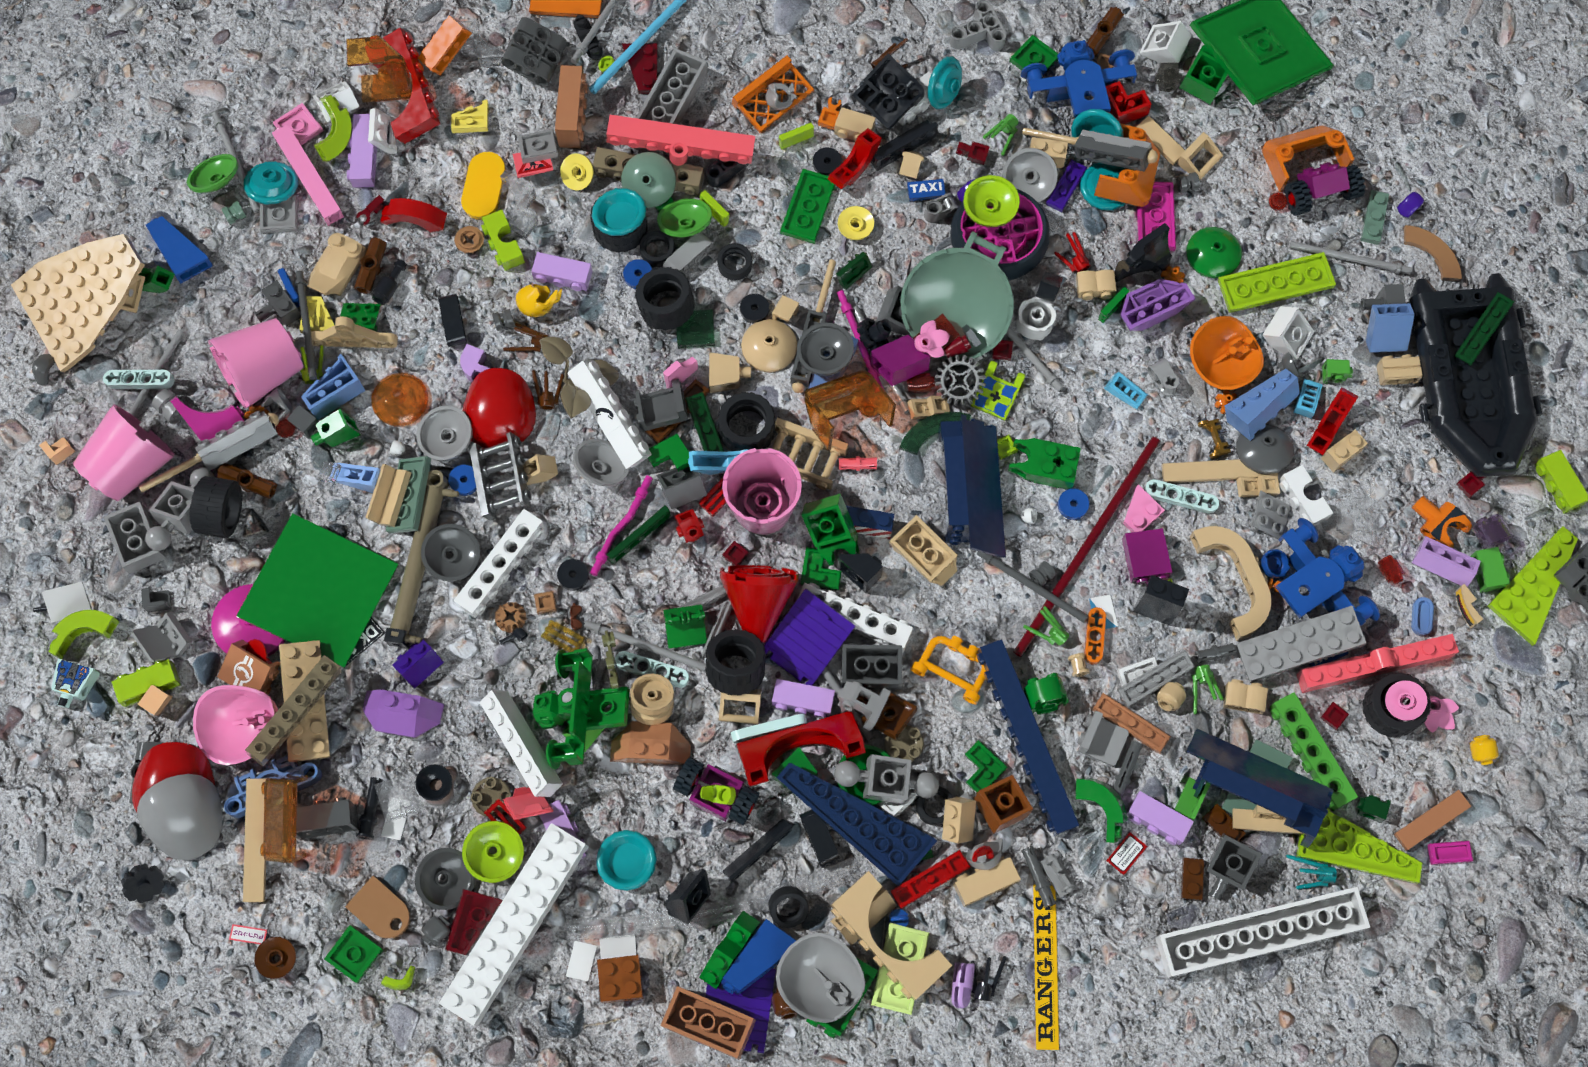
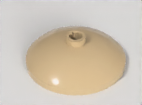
M772 319L762 320L751 325L744 333L741 343L742 354L746 362L754 369L762 372H777L786 368L795 358L797 339L791 328L783 322ZM767 339L773 340L770 343L766 342Z

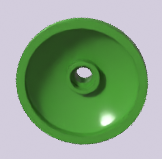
M220 154L208 158L190 172L187 178V186L191 191L197 193H209L220 190L235 176L238 169V161L230 154Z
M680 199L671 202L663 207L657 216L660 230L667 235L678 238L690 237L702 232L712 220L711 208L708 204L698 199Z

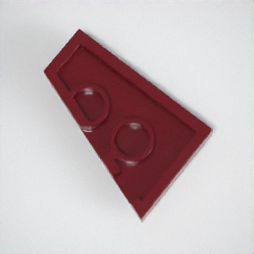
M622 43L623 51L632 43ZM645 43L627 61L639 94H649L657 80V43Z
M463 889L445 950L466 955L503 900Z

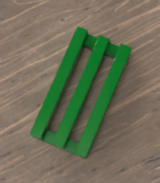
M1123 287L1101 310L1098 317L1099 321L1104 323L1125 301L1126 295L1130 292L1126 287Z

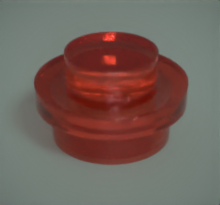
M1282 193L1272 194L1268 200L1269 206L1276 211L1283 210L1287 205L1286 196Z
M287 419L281 420L276 426V432L282 438H289L295 433V426Z

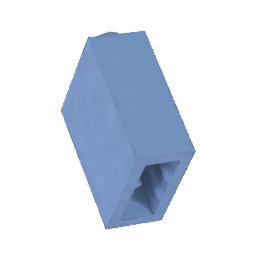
M1410 303L1372 305L1366 336L1369 352L1380 353L1408 350L1415 315Z

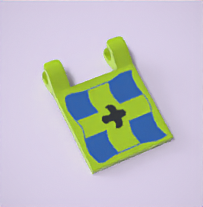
M990 361L985 373L986 379L982 380V383H985L986 386L979 387L984 392L981 394L977 391L976 395L979 399L976 400L974 398L971 407L1006 421L1024 381L1025 374L1019 372L1014 384L993 376L997 368V362Z

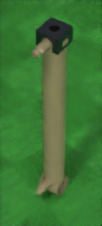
M432 470L428 474L418 531L414 532L390 628L386 629L383 640L389 646L408 649L410 643L416 644L423 640L421 637L409 634L425 572L421 559V547L426 535L436 528L443 497L459 496L458 491L448 489V479L438 470Z

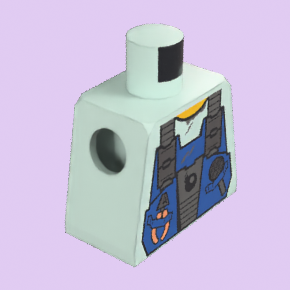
M58 659L51 687L52 691L61 695L57 705L69 709L73 698L84 701L100 673L94 668Z

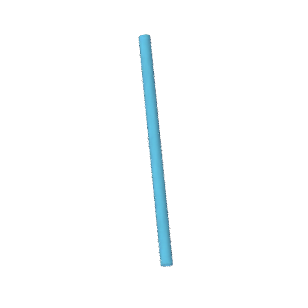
M674 0L589 87L590 92L596 94L687 0Z

